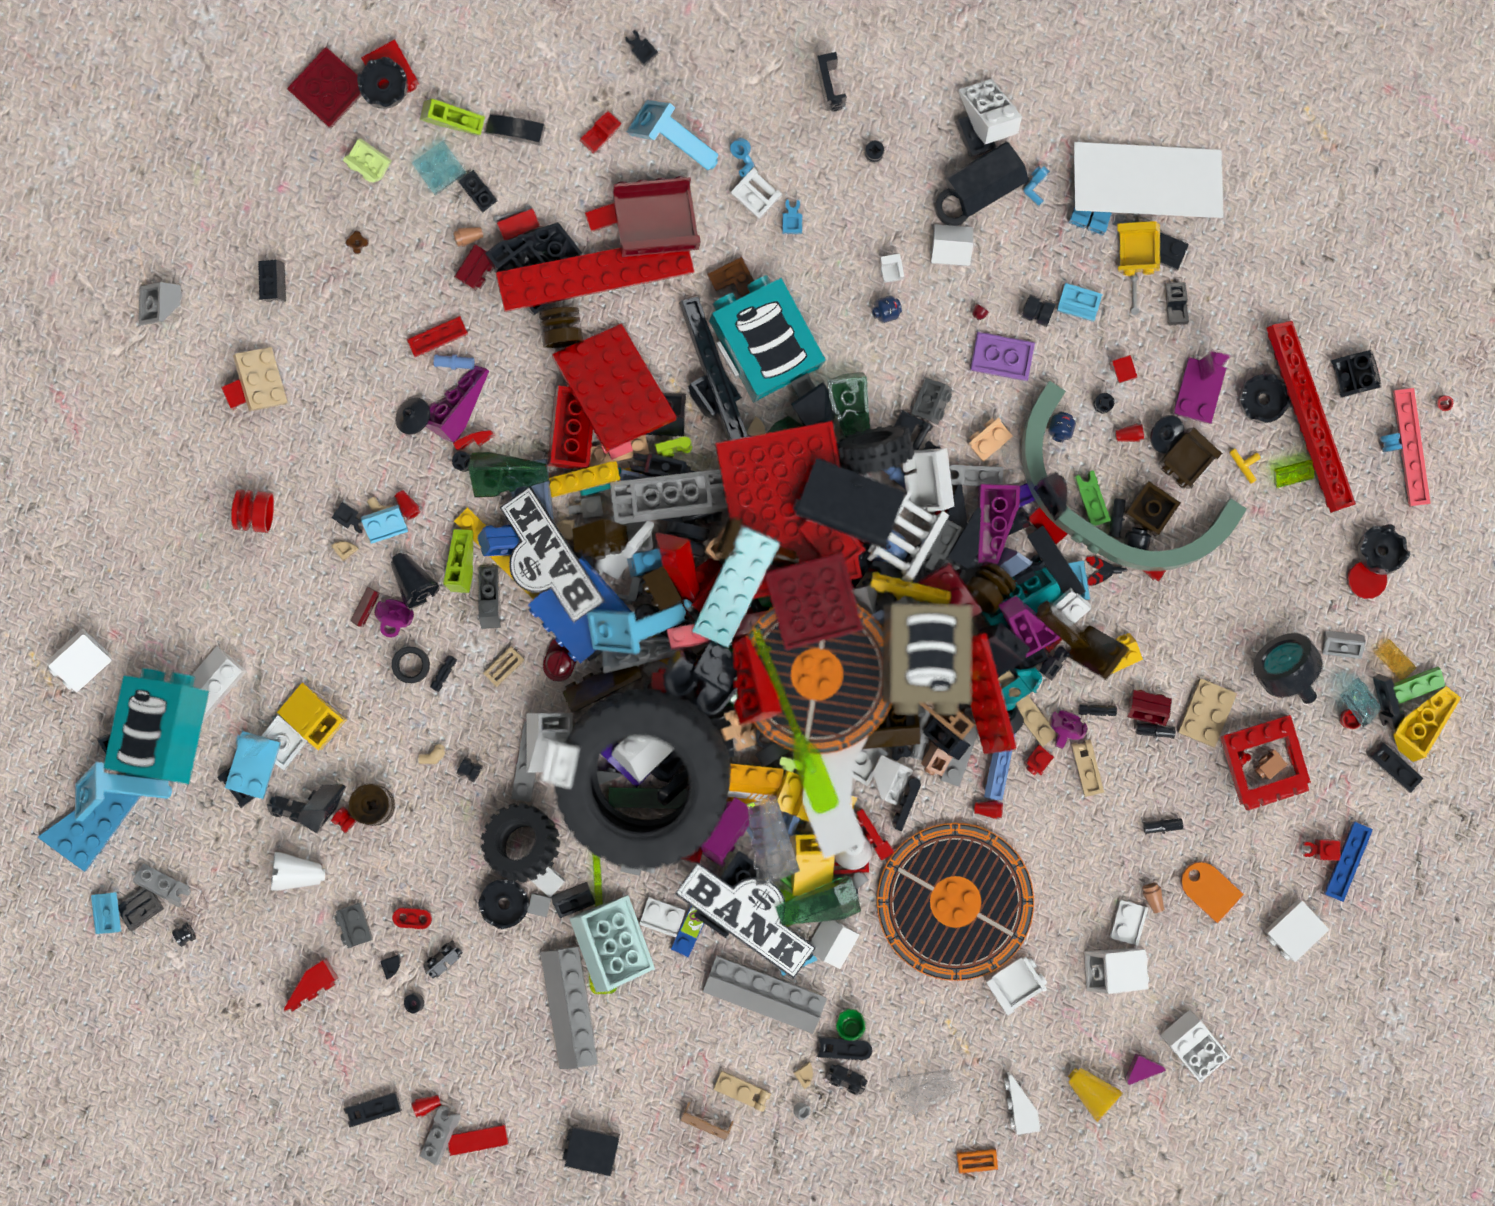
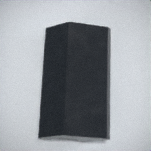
M1009 142L1001 144L945 178L950 195L959 199L963 215L966 217H970L1029 181L1024 162Z

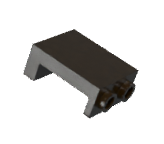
M1193 427L1187 429L1159 461V464L1162 466L1161 470L1168 476L1172 475L1176 479L1175 483L1182 489H1192L1193 483L1213 460L1218 459L1223 453Z

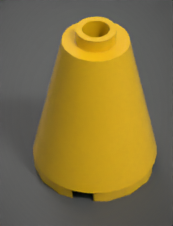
M1075 1068L1068 1075L1070 1078L1068 1081L1069 1085L1096 1122L1105 1115L1123 1094L1118 1088L1083 1068L1079 1070Z

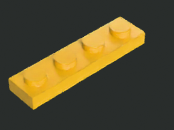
M611 461L549 478L551 498L620 481L617 462Z
M873 573L871 587L877 591H889L899 597L909 596L919 602H932L933 605H949L950 592Z

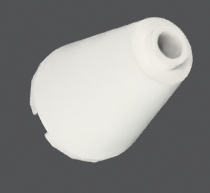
M864 834L863 837L866 843L858 845L856 849L851 848L835 854V860L840 866L849 870L862 868L868 863L872 855V846Z
M282 852L274 853L271 890L280 891L320 885V882L325 880V869H322L321 864Z

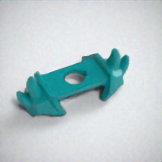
M1036 668L1014 669L1020 677L1001 689L1007 711L1015 708L1016 703L1030 693H1037V689L1042 682V675ZM1017 688L1020 691V695L1018 697H1010L1008 695L1009 690Z

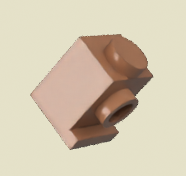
M931 742L929 744L930 748L921 764L925 767L924 771L933 776L935 773L942 776L953 757Z
M1270 749L1268 751L1270 755L1266 754L1258 761L1259 765L1256 766L1255 772L1261 779L1270 780L1288 765L1275 749Z

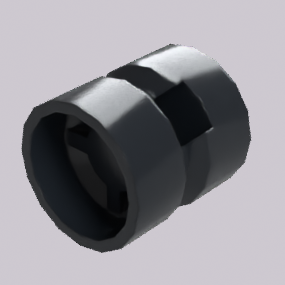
M1030 294L1021 318L1029 321L1036 319L1037 324L1047 327L1056 304L1047 300L1041 302L1039 297Z

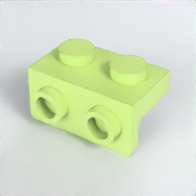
M361 138L356 141L350 154L343 159L350 169L361 173L363 178L369 182L381 180L392 160Z

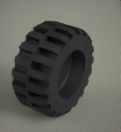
M514 803L510 804L508 809L505 807L499 809L500 813L497 815L493 814L490 817L492 819L490 823L486 822L484 826L486 832L481 835V840L484 841L481 844V851L485 853L483 857L489 863L488 866L504 878L514 882L517 880L519 882H527V879L533 881L538 878V874L542 876L546 874L547 871L545 869L548 866L551 868L554 865L552 860L554 857L557 858L559 854L556 850L557 847H560V840L557 839L559 832L555 828V823L538 808L532 805L528 806L525 803H520L519 806ZM532 827L535 832V843L531 851L520 859H510L506 853V844L509 836L518 828Z

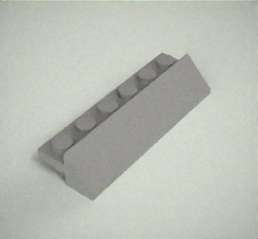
M720 469L610 483L614 519L619 524L728 511Z
M579 946L540 952L559 1068L578 1069L579 1067L598 1064Z
M719 956L715 958L703 990L704 993L812 1034L820 1020L827 997L811 992L806 988Z

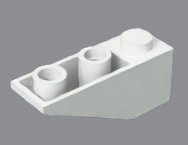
M1006 1072L1007 1078H1004L1005 1089L1009 1090L1010 1098H1007L1008 1110H1012L1013 1115L1010 1118L1011 1130L1015 1129L1017 1135L1040 1132L1038 1111L1010 1072Z

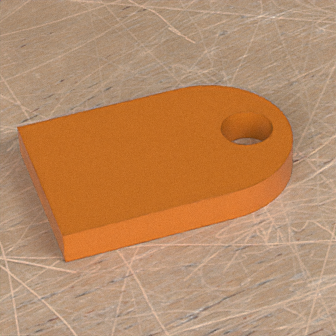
M1196 862L1189 865L1181 876V887L1184 893L1216 923H1219L1244 895L1214 866L1205 862ZM1191 870H1197L1199 873V877L1195 881L1189 879V872Z

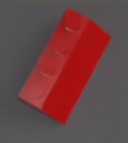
M558 385L554 396L547 466L589 468L593 428L570 388Z

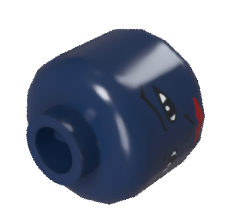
M892 295L876 299L872 308L873 317L881 323L896 320L899 318L900 313H902L899 299H895Z
M1059 412L1052 416L1048 433L1053 437L1054 441L1062 443L1064 440L1072 438L1076 427L1073 416L1065 412Z

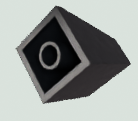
M1002 623L979 630L977 635L984 633L987 635L998 678L1025 660L1030 647Z

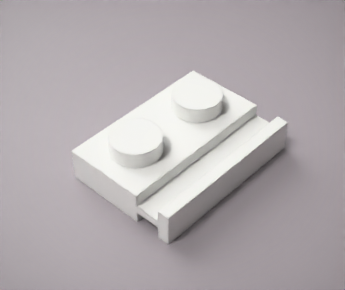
M1071 588L1052 604L1072 623L1077 622L1091 609V604L1078 593L1073 592Z
M550 741L542 781L570 788L572 786L579 747Z
M649 897L639 925L677 937L686 910Z
M1119 900L1110 938L1138 946L1148 907Z

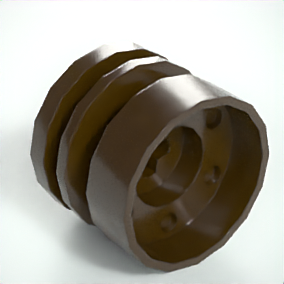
M562 306L539 313V319L546 320L540 323V327L550 329L541 334L544 348L569 347L578 342H584L582 329L573 327V325L581 322L580 317H574L580 314L579 308Z
M991 562L983 563L980 569L975 572V576L970 578L965 584L981 606L982 612L987 614L996 613L1003 600H1006L1016 589V584L1012 577L1003 568Z
M363 784L351 793L348 801L349 812L358 823L379 826L388 822L393 816L395 799L392 793L385 787L375 784ZM371 802H376V809H372Z

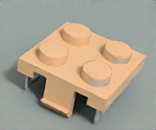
M736 710L725 713L726 720H730L731 726L720 729L724 741L732 738L737 740L736 747L730 750L737 749L739 751L757 744V728L754 722L739 725Z

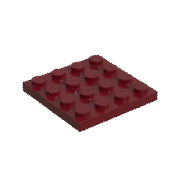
M843 552L765 572L785 650L863 630Z

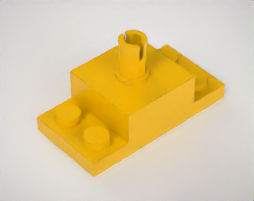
M786 770L772 807L810 822L803 804L804 776ZM855 796L851 797L852 809H854L858 799Z

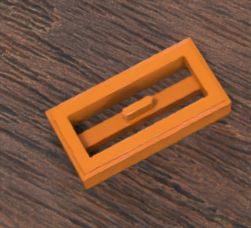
M996 1149L956 1152L959 1174L998 1170ZM993 1154V1157L962 1160V1157ZM983 1162L994 1163V1165L962 1168V1165L964 1164H974Z

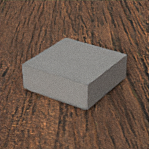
M532 893L527 913L547 917L551 897Z

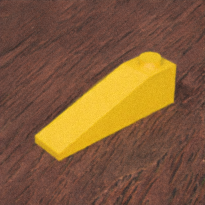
M1445 686L1403 718L1393 734L1398 751L1412 762L1426 758L1461 697Z

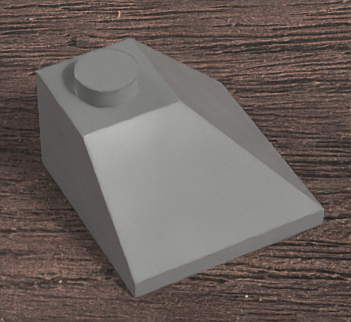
M158 282L140 286L139 325L163 322L180 305L182 298L181 285Z

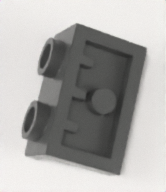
M925 378L911 414L938 425L944 417V409L947 403L951 400L952 389L944 383Z
M361 902L336 911L334 916L335 922L338 927H341L343 933L340 935L343 945H347L348 949L373 940Z

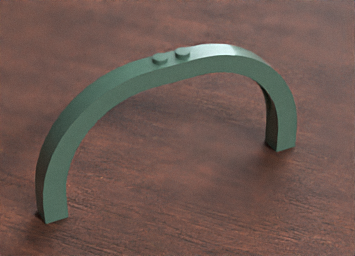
M1051 381L1047 383L1035 401L1025 423L1021 445L1022 465L1028 487L1039 507L1052 522L1069 534L1073 541L1083 543L1090 552L1098 553L1108 560L1125 567L1144 571H1165L1184 567L1200 560L1230 536L1247 508L1231 498L1225 502L1211 526L1200 538L1183 547L1166 551L1141 550L1125 545L1087 522L1068 507L1067 511L1055 521L1033 489L1041 479L1047 476L1043 460L1044 433L1050 416L1066 392Z

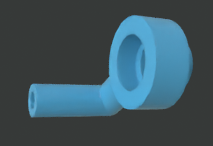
M737 138L731 144L730 151L734 157L743 159L746 164L739 171V175L745 177L754 167V163L749 156L751 146L746 139Z
M1038 166L1031 174L1033 178L1023 189V192L1038 206L1044 200L1033 189L1050 172L1045 166L1042 168Z

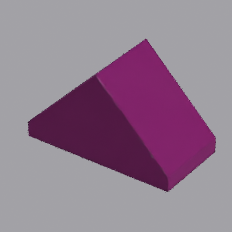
M1135 1053L1125 1076V1081L1128 1085H1131L1166 1070L1161 1064Z

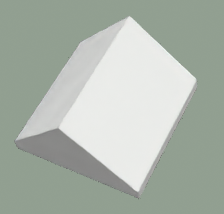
M934 224L931 263L970 266L973 249V227Z
M825 915L810 941V944L816 947L812 954L840 969L860 934Z

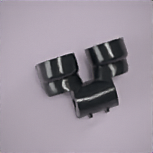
M682 649L676 650L669 659L667 669L663 674L665 690L670 695L683 696L696 686L695 702L700 712L703 711L706 715L719 713L737 692V688L734 687V681L728 692L723 694L692 674L695 668L694 663L697 661L695 654H688L685 651L683 652Z

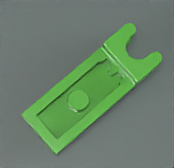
M1091 470L1088 472V482H1084L1080 475L1075 476L1074 481L1077 490H1079L1089 522L1094 526H1098L1111 520L1095 472Z

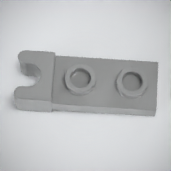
M949 465L950 471L958 474L957 479H951L952 486L961 484L962 486H979L981 484L1003 485V467Z
M146 864L142 865L133 878L134 883L168 900L169 903L179 908L182 907V903L178 895L184 894L188 896L191 893L188 885L176 881Z
M442 1106L437 1110L433 1119L434 1124L420 1154V1157L434 1165L440 1164L454 1128L457 1127L461 1118V1114L448 1117L449 1107Z

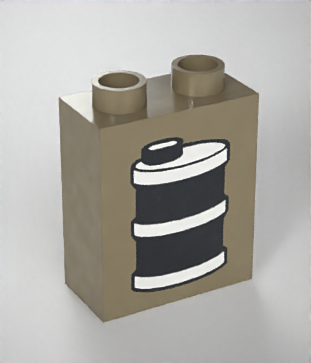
M884 605L883 702H894V713L918 714L919 703H934V714H958V703L971 702V606Z

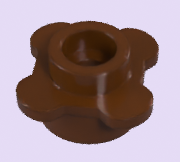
M354 231L349 239H346L345 244L351 247L355 254H360L361 250L368 246L369 241L363 238L359 231Z

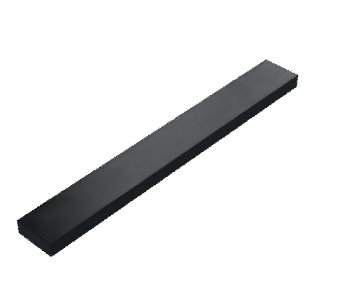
M699 297L681 300L679 305L727 441L746 438L748 436Z

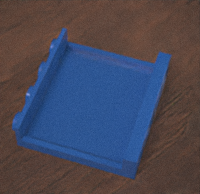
M583 556L578 560L605 600L594 609L633 613ZM551 589L540 593L534 600L529 602L530 613L535 618L539 617L543 621L542 626L548 632H553L557 643L569 650L568 654L575 662L578 660L581 664L596 651L592 646L587 614L573 623Z

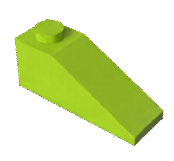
M428 99L423 102L419 120L480 136L485 116L435 99Z
M454 529L443 585L451 592L470 593L473 577V531Z

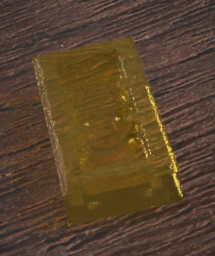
M1390 639L1374 652L1400 681L1406 679L1417 668Z

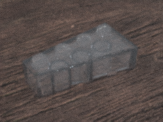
M776 796L765 797L748 803L750 830L753 831L752 848L755 850L754 868L757 870L756 885L770 884L799 872L800 869Z

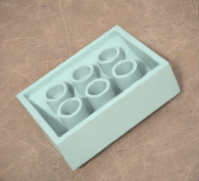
M629 895L569 918L596 992L610 991L655 969Z

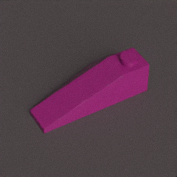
M477 365L474 366L473 370H470L458 380L457 387L444 393L445 397L440 402H433L429 406L430 419L425 427L440 438L454 443L467 426L489 370Z
M990 484L978 486V507L981 508L978 563L991 562L998 564L1020 505V486Z

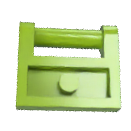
M681 437L655 444L658 455L669 458L674 457V454L678 452L689 454L692 451L689 437Z

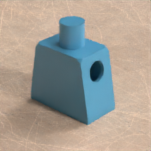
M659 548L636 553L631 558H627L631 578L646 575L663 566Z

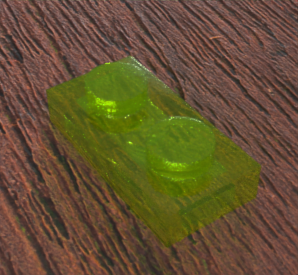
M1312 460L1275 468L1274 484L1276 488L1314 479Z

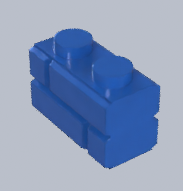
M492 525L486 526L477 538L483 556L511 555L515 546L520 542L511 525L494 528Z

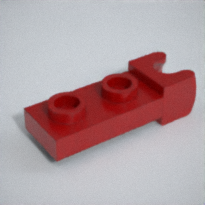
M863 808L855 812L857 814V822L860 828L864 826L868 833L865 836L870 844L875 843L876 846L873 848L880 860L882 861L894 853L887 840L883 841Z

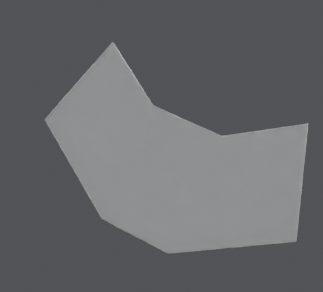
M868 736L856 745L838 752L809 754L805 762L803 804L824 859L866 843L851 806L853 765Z

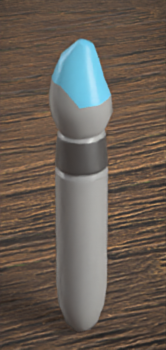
M685 599L684 606L696 622L699 613L691 606L692 602Z

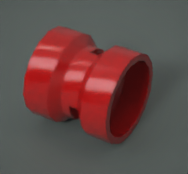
M1346 709L1339 715V722L1345 728L1356 729L1362 724V715L1357 710Z
M344 806L330 820L334 825L339 824L341 831L345 834L357 822L348 814V810Z

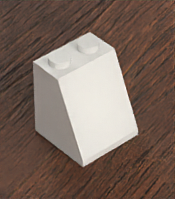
M1129 948L1084 951L1087 991L1113 994L1148 989L1149 976L1147 974L1148 958L1146 949Z

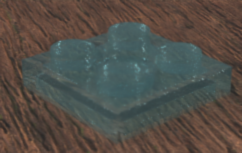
M444 141L412 162L434 195H437L466 174V171Z
M1359 677L1353 680L1340 694L1363 727L1370 724L1381 711L1378 700L1371 695L1367 685Z

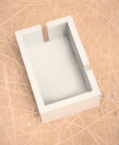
M947 448L914 450L913 458L908 460L907 463H903L904 472L917 468V472L904 476L906 493L909 490L912 491L908 500L925 511H942L954 507Z

